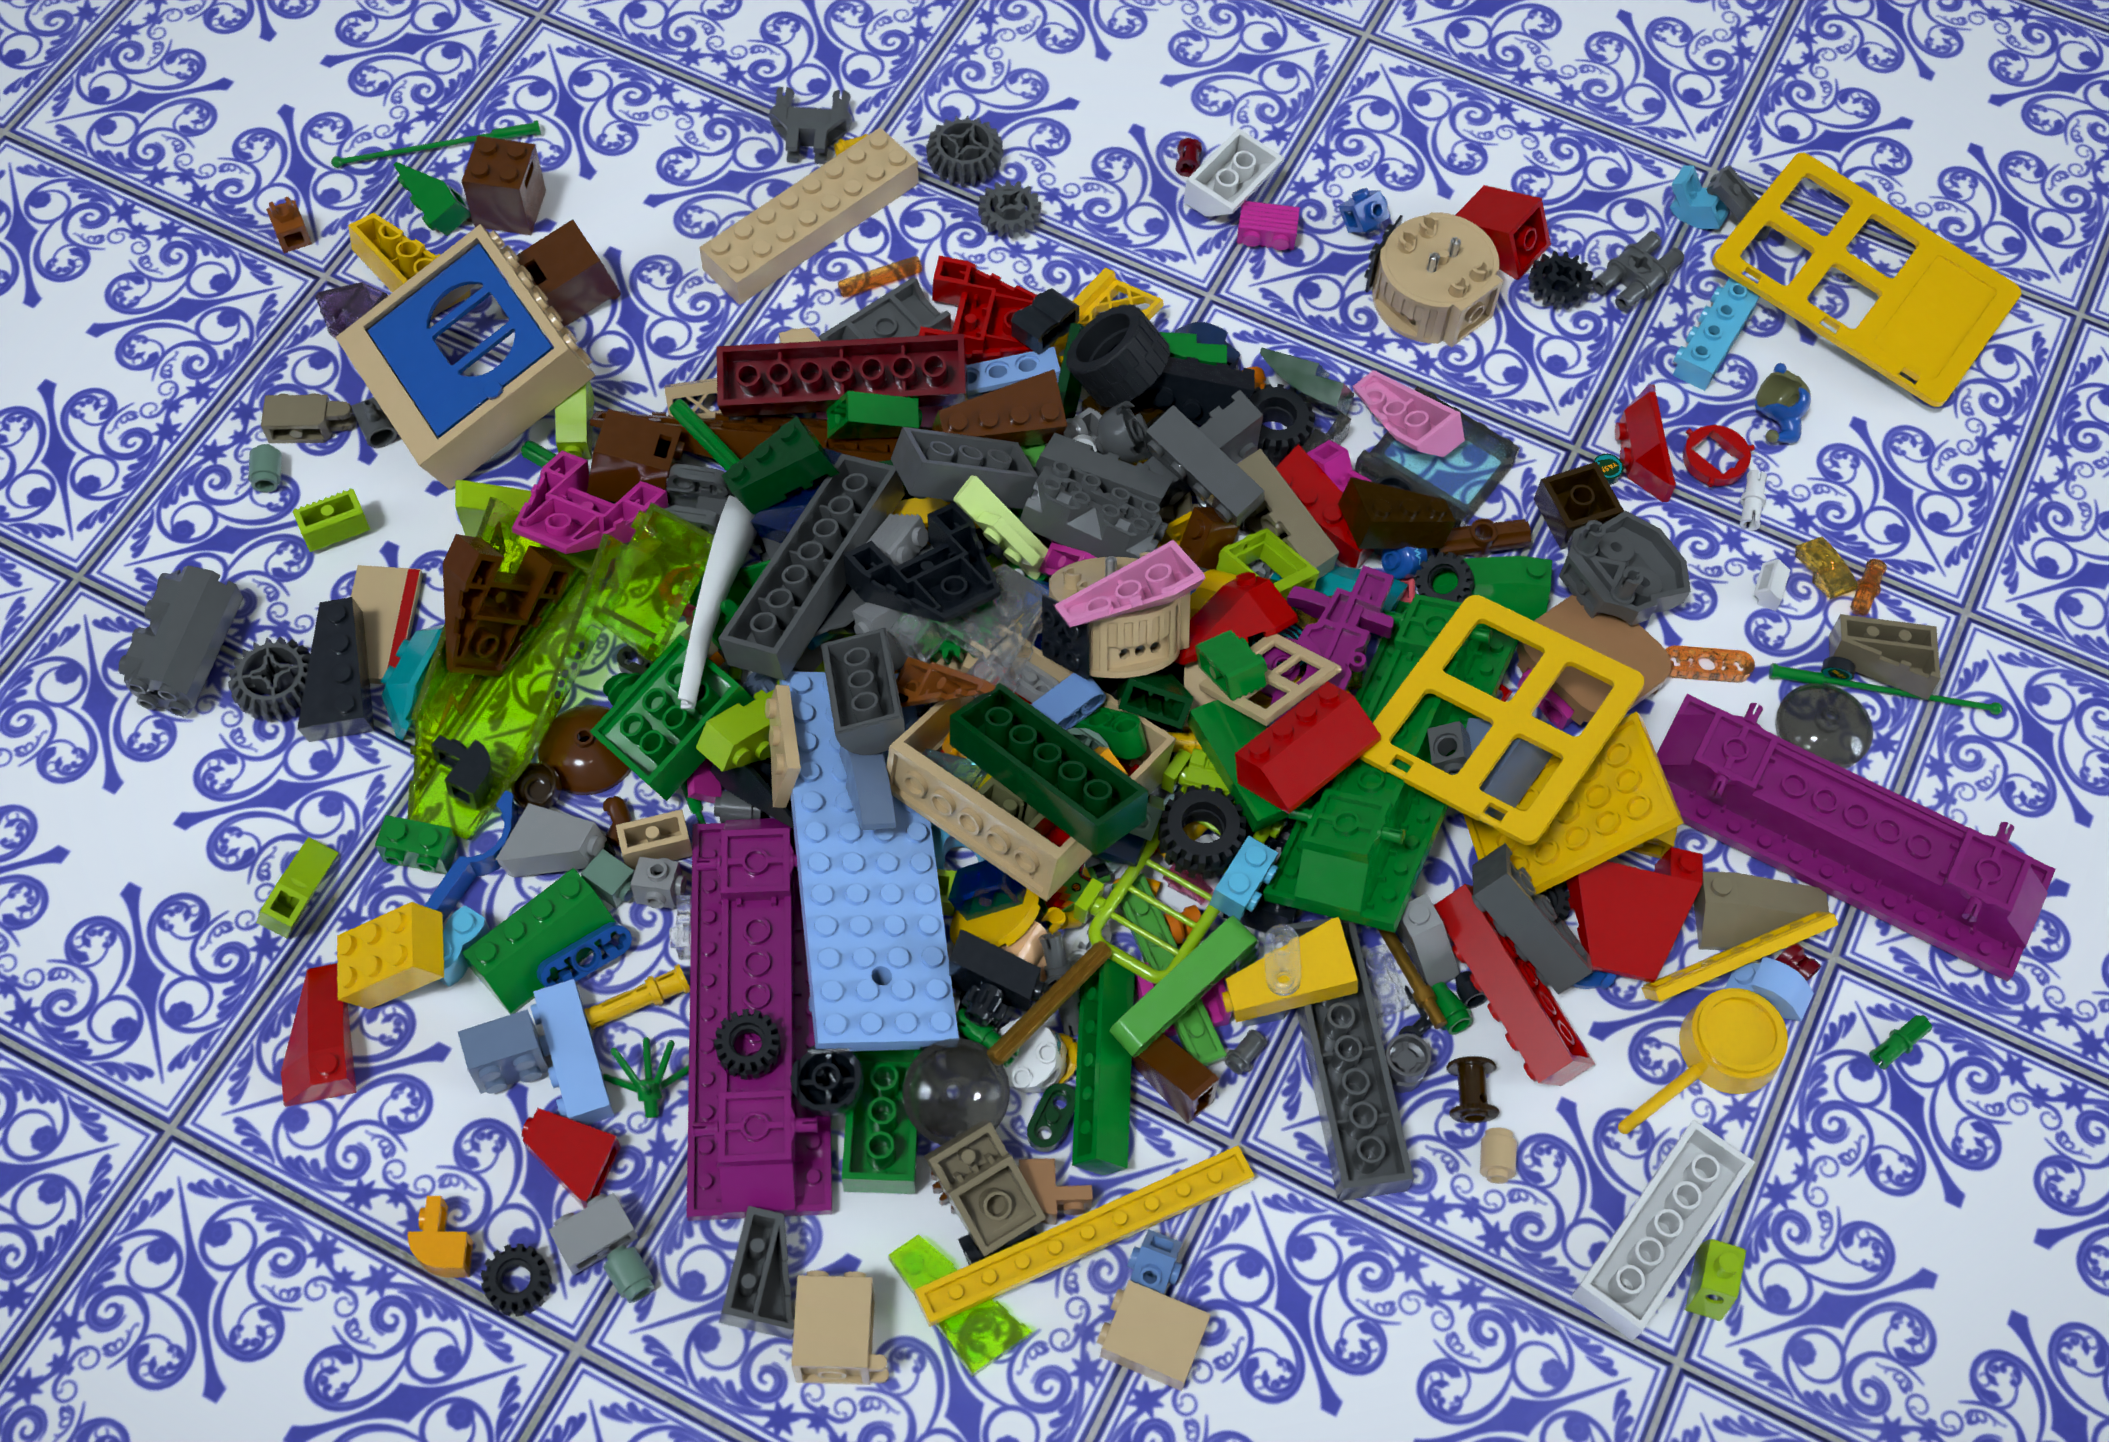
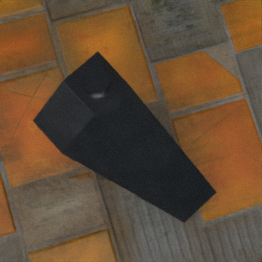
M771 757L724 772L712 764L711 773L728 792L794 829L791 796L786 808H773Z

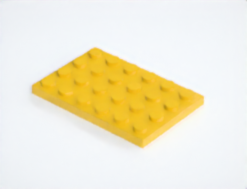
M1637 711L1622 719L1536 843L1531 845L1521 844L1498 832L1494 827L1463 814L1478 861L1506 843L1513 852L1510 855V861L1517 870L1521 867L1525 868L1531 876L1530 881L1536 890V895L1684 823L1643 719ZM1552 755L1517 804L1516 809L1520 811L1529 809L1562 762L1559 757Z

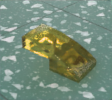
M1822 536L1796 546L1795 557L1813 572L1812 583L1830 599L1858 588L1857 581L1842 557Z

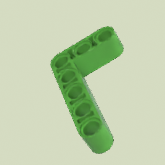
M1234 915L1231 916L1131 1007L1111 1027L1109 1032L1133 1058L1137 1057L1231 969L1234 973H1237L1253 964L1260 955L1259 940Z

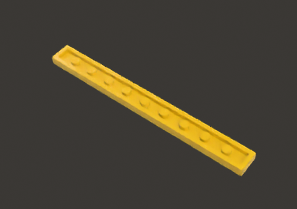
M1237 1145L914 1290V1295L929 1327L1243 1186L1253 1181L1255 1175Z

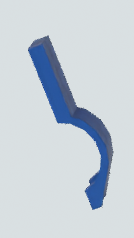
M505 790L496 803V807L502 813L500 817L504 821L503 833L496 845L480 855L472 857L459 856L424 905L425 907L442 912L443 923L476 876H485L501 868L496 858L518 822V806L514 804L513 793Z

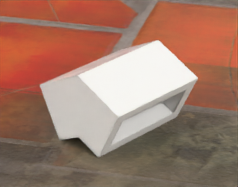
M1779 559L1762 564L1754 595L1758 598L1757 605L1774 611L1777 610L1782 601L1790 569Z

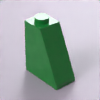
M847 391L827 409V439L899 437L902 427L919 429L922 422V411L919 409L918 398Z

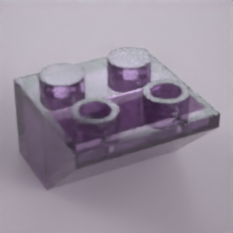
M360 282L321 291L315 297L320 313L325 320L327 331L335 338L388 297V294Z

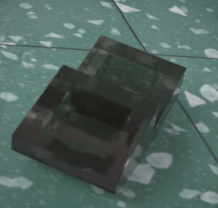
M1341 413L1326 434L1315 429L1302 448L1308 453L1328 440L1341 445L1348 436L1351 418Z

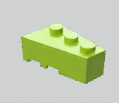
M774 689L768 693L760 690L754 694L756 700L744 707L738 703L708 720L696 749L722 772L770 758L769 718H766L765 704L767 698L772 697Z

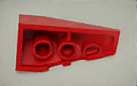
M1252 572L1238 574L1236 579L1223 585L1190 619L1189 648L1180 650V654L1174 662L1185 665L1197 661L1195 645L1226 631L1232 630L1239 638L1243 637L1249 643L1248 637L1262 632L1265 637L1277 634L1297 623L1298 616L1270 579L1256 576Z
M337 963L307 969L281 1069L283 1104L285 1107L357 1093L348 1003L338 1000Z

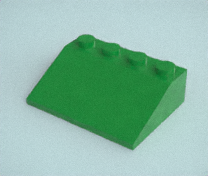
M680 634L590 730L593 736L666 801L706 759L696 749L706 722L738 703L744 707L754 701L752 696L740 684L707 657L696 706L693 709H681V700L678 699V693L689 641Z

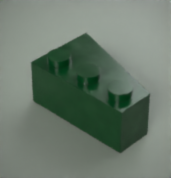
M796 416L788 423L782 425L777 432L763 443L757 445L743 459L733 464L721 476L732 494L754 515L787 499L786 493L801 486L804 490L813 486V480L825 474L832 477L839 474V471L818 439Z

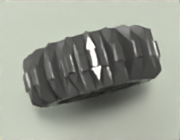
M968 115L963 120L956 116L953 122L945 119L943 125H936L935 132H930L929 141L926 145L927 161L933 170V174H938L940 180L948 178L950 185L959 182L961 187L965 183H971L974 187L976 181L985 183L987 177L993 178L995 171L999 170L1003 158V142L1001 137L998 136L997 129L991 128L989 122L981 124L979 117L973 121L970 120Z
M266 637L264 645L260 646L253 642V650L247 651L242 649L244 658L234 659L235 668L229 670L231 680L228 681V687L232 693L231 696L241 711L245 712V714L250 713L251 717L256 720L262 716L268 723L275 715L280 721H283L284 714L286 713L295 717V709L301 708L310 660L308 649L303 645L299 646L293 639L286 643L282 637H279L275 643Z

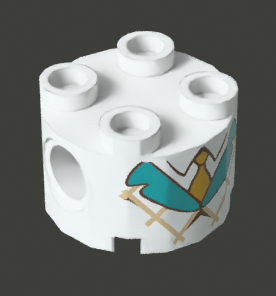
M1020 1018L1000 1028L997 1034L1002 1037ZM1043 1024L1019 1048L1018 1056H1011L1015 1060L1009 1067H1005L1003 1064L997 1066L991 1060V1067L997 1077L1008 1086L1020 1092L1041 1093L1045 1092L1049 1086L1058 1083L1064 1075L1067 1063H1065L1067 1049L1060 1035Z

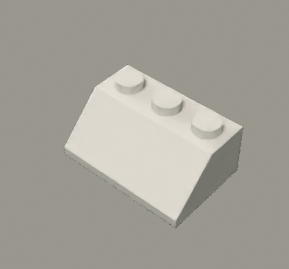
M1238 128L1187 179L1183 202L1206 217L1233 214L1284 162V157Z

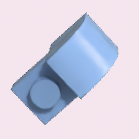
M1766 957L1762 958L1760 964L1749 963L1733 970L1725 989L1740 988L1757 993L1768 1000L1778 1010L1782 1018L1802 1021L1814 994L1805 978L1799 972L1780 961Z

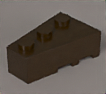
M1350 477L1338 503L1359 549L1443 548L1456 523L1445 499Z

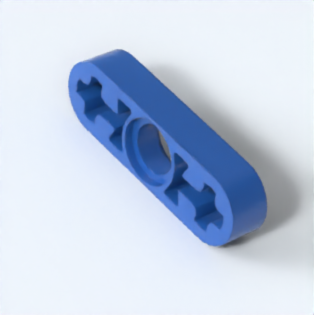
M609 922L543 960L537 969L539 982L546 988L574 979L576 982L627 952L632 943L631 933L626 927L617 922ZM612 932H616L618 935L622 934L618 938L619 944L617 946L611 943L606 944L611 940L610 934ZM597 940L601 945H604L601 947L605 951L603 955L600 949L594 944V942ZM586 947L591 948L593 951L591 962L587 965H578L576 962L578 951ZM564 959H568L569 964L575 969L574 972L565 968L568 965L564 962ZM552 967H555L557 970L563 969L558 973L560 979L555 982L548 978L551 975L549 970Z

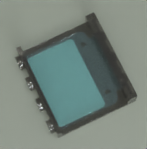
M1417 386L1414 389L1415 391L1460 412L1465 441L1443 458L1416 451L1395 440L1387 431L1370 453L1363 450L1358 456L1354 471L1374 483L1381 477L1388 475H1397L1406 479L1411 484L1413 492L1445 499L1456 520L1453 528L1464 527L1515 465L1520 447L1508 438H1503L1488 429L1483 423L1477 422L1463 414L1458 408L1452 407L1438 399L1433 393Z

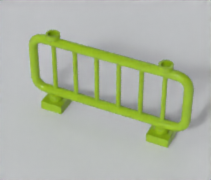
M1182 748L1179 749L1163 773L1161 788L1173 794L1180 784L1182 785L1180 790L1183 792V785L1192 754ZM1160 820L1152 840H1147L1137 866H1128L1107 899L1103 898L1104 884L1092 878L1074 904L1073 918L1084 924L1091 915L1095 916L1088 929V938L1092 946L1099 941L1105 942L1112 951L1109 959L1154 984L1160 982L1200 944L1220 913L1218 909L1208 905L1196 923L1132 886L1144 866L1148 865L1209 902L1211 901V894L1150 859L1160 844L1158 840ZM1280 820L1258 830L1252 838L1263 844L1269 835L1277 839L1286 822ZM1196 821L1201 825L1207 827L1208 829L1214 831L1215 833L1221 835L1218 829L1214 827L1212 824L1204 821ZM1128 891L1192 928V931L1179 950L1114 912ZM1112 918L1175 955V957L1166 969L1155 970L1107 942L1102 937L1104 926Z

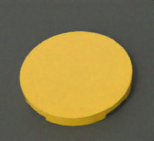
M1004 872L989 878L976 887L963 900L955 912L950 926L952 942L955 945L961 929L997 947L1003 944L1007 946L1012 945L1030 928L1041 908L1038 905L1039 896Z

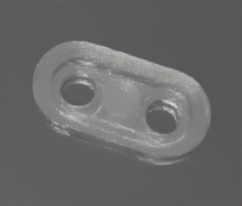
M1276 925L1271 927L1264 936L1266 983L1273 993L1287 996L1296 992L1301 985L1299 937L1292 927ZM1280 942L1288 945L1285 950H1279L1275 946ZM1281 975H1286L1290 978L1287 983H1280L1277 979Z

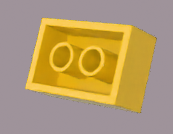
M410 902L338 935V1000L366 1009H372L443 978V913Z

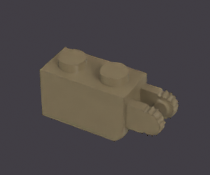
M316 393L309 395H265L261 428L269 444L325 443L331 438L332 431L354 429L357 420L354 414H351L353 412L349 403L330 401L328 395Z

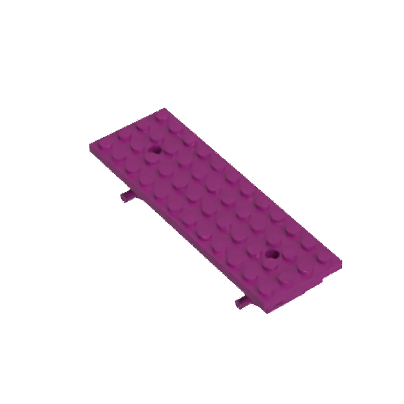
M1686 694L1657 752V757L1684 824L1813 887H1818L1825 893L2007 982L2013 977L2048 894L2047 890L2056 869L2018 851L2009 843V839L2015 829L2012 824L2007 828L2008 822H2001L1996 836L1984 835L1764 730L1756 723L1763 711V707L1759 705L1753 714L1757 703H1750L1743 717L1732 715L1694 696Z
M775 818L726 820L725 823L693 824L686 1216L688 1221L745 1218L748 1206L782 1213L784 1217L832 1214L831 1117L816 1116L802 1107L792 1091L790 1080L794 1063L797 1059L800 1060L803 1055L808 1053L806 1050L815 1045L812 1012L809 1011L810 1006H808L810 988L794 829ZM742 1009H749L750 1014H754L755 1010H759L762 1017L767 1014L771 1017L772 1024H776L780 1036L781 1055H777L778 1062L776 1066L771 1064V1071L766 1075L763 1071L759 1072L760 1078L753 1079V1074L748 1075L747 1080L741 1079L740 1074H737L736 1077L730 1075L728 1069L724 1070L722 1068L714 1045V1039H717L715 1034L717 1027L722 1028L721 1021L724 1018L728 1021L731 1020L730 1014L735 1011L738 1016L743 1015ZM744 1033L736 1039L734 1049L740 1055L751 1056L759 1051L762 1040L754 1033Z

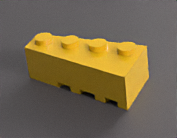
M374 212L348 225L352 250L392 293L440 256V254L436 256L426 250L425 245L417 239L413 241L407 238L401 229ZM470 290L463 294L451 305H449L446 309L469 298L471 296Z

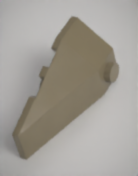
M1703 872V884L1694 901L1699 950H1727L1816 911L1829 912L1827 893L1818 887L1742 873Z

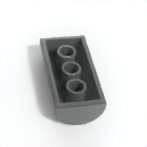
M886 627L821 644L834 730L839 744L849 752L859 755H874L889 750V746L904 733L905 723Z

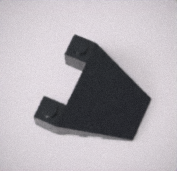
M955 502L927 514L929 543L933 549L898 566H895L873 541L844 553L846 583L864 602L946 623L1001 596V590L990 562H987L982 542L979 541L976 534L975 524Z

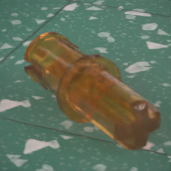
M1870 559L1867 562L1862 578L1855 584L1857 591L1850 608L1856 616L1867 615L1874 598L1881 592L1880 583L1887 570V565L1879 559Z

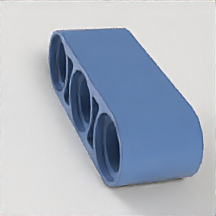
M1073 673L1031 705L1066 730L1074 727L1078 722L1097 710L1104 703L1106 694L1091 676L1086 680Z

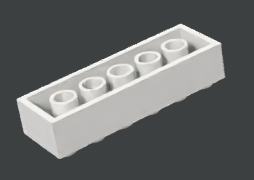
M1693 1120L1682 1133L1571 1297L1633 1342L1644 1330L1755 1162L1696 1120Z

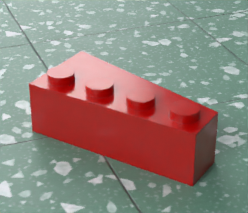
M1298 444L1278 464L1276 470L1324 533L1334 543L1339 551L1337 560L1349 568L1359 569L1372 555L1374 549L1358 548L1338 505L1343 492Z

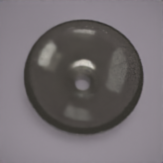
M1806 684L1797 687L1783 698L1776 711L1775 729L1777 736L1845 769L1854 766L1862 760L1872 744L1873 726L1867 710L1853 695L1836 686ZM1827 714L1831 715V716L1834 717L1835 719L1829 718V717L1827 716Z
M952 1038L929 1045L914 1058L904 1078L902 1096L906 1114L912 1125L922 1136L934 1143L943 1145L984 1119L990 1121L995 1129L1000 1125L1008 1108L1010 1085L1004 1066L1002 1064L997 1066L987 1056L989 1049L972 1040ZM950 1085H956L958 1088V1095L955 1098L947 1096L946 1091Z

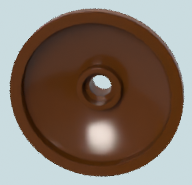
M583 705L571 708L555 717L547 725L548 728L546 727L543 731L546 733H543L539 740V763L544 761L556 770L561 778L563 791L576 795L602 793L618 785L630 773L631 769L590 733V730L603 718L610 708L599 705ZM582 737H590L586 742L579 741Z

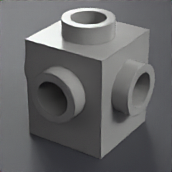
M639 857L630 886L636 904H644L657 909L663 907L675 909L679 896H683L686 891L687 879L686 876L682 875L680 864L677 861L668 858Z

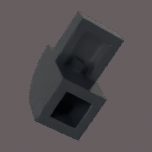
M439 735L432 743L435 761L451 769V772L445 778L448 796L477 810L490 793L494 781L491 760L487 749L476 739L467 749L462 742L456 739L449 740Z

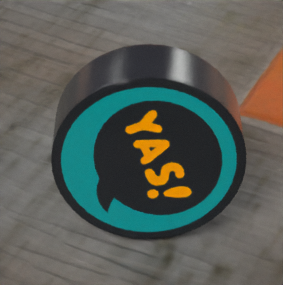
M1828 657L1823 661L1821 673H1824L1826 677L1850 681L1854 678L1856 665L1851 660L1843 657Z

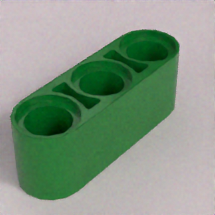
M1100 706L1072 727L1088 728L1099 733L1107 742L1113 755L1118 758L1135 759L1147 751V742L1140 718L1131 713Z

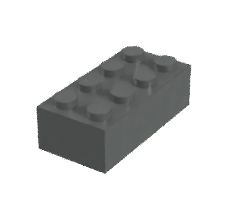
M902 427L891 457V461L908 493L919 499L928 497L953 503L955 495L968 478L973 475L977 476L1009 510L1013 508L1024 509L1028 497L1031 498L1033 486L1038 478L1037 473L1018 442Z

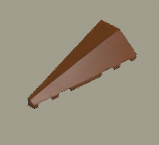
M911 657L907 658L896 679L901 707L985 694L993 691L996 687L990 682L934 662L929 664Z

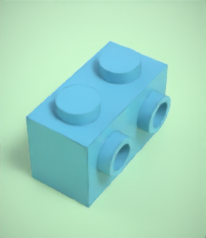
M1248 835L1216 886L1209 905L1230 917L1234 915L1239 921L1246 910L1252 912L1262 896L1258 890L1263 882L1267 885L1270 884L1279 868L1274 865L1278 852Z

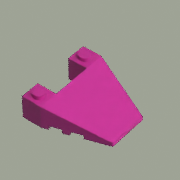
M562 450L543 466L540 472L541 478L538 484L533 485L531 497L528 503H524L512 526V533L565 554L651 538L659 531V513L664 508H668L667 491L640 481L616 504L610 503L587 493L589 482L588 460Z

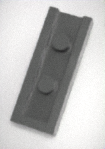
M1730 165L1721 168L1719 173L1714 174L1707 187V192L1711 195H1717L1740 222L1759 200ZM1764 226L1755 239L1757 241L1766 239L1771 227Z

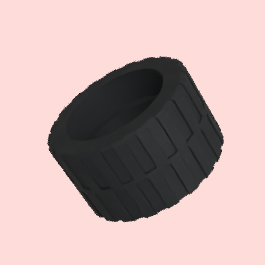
M1131 304L1119 305L1098 315L1077 334L1067 352L1066 366L1097 404L1104 407H1112L1126 400L1132 401L1151 387L1166 367L1168 357L1170 356V349L1167 341L1139 307Z

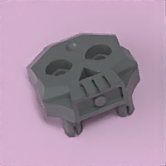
M1627 511L1622 512L1604 524L1596 520L1587 522L1586 526L1573 530L1567 543L1568 555L1559 577L1567 587H1570L1571 593L1577 596L1576 599L1581 606L1584 605L1585 611L1591 618L1604 613L1619 617L1632 626L1649 620L1652 613L1664 612L1684 603L1691 592L1685 558L1660 528Z

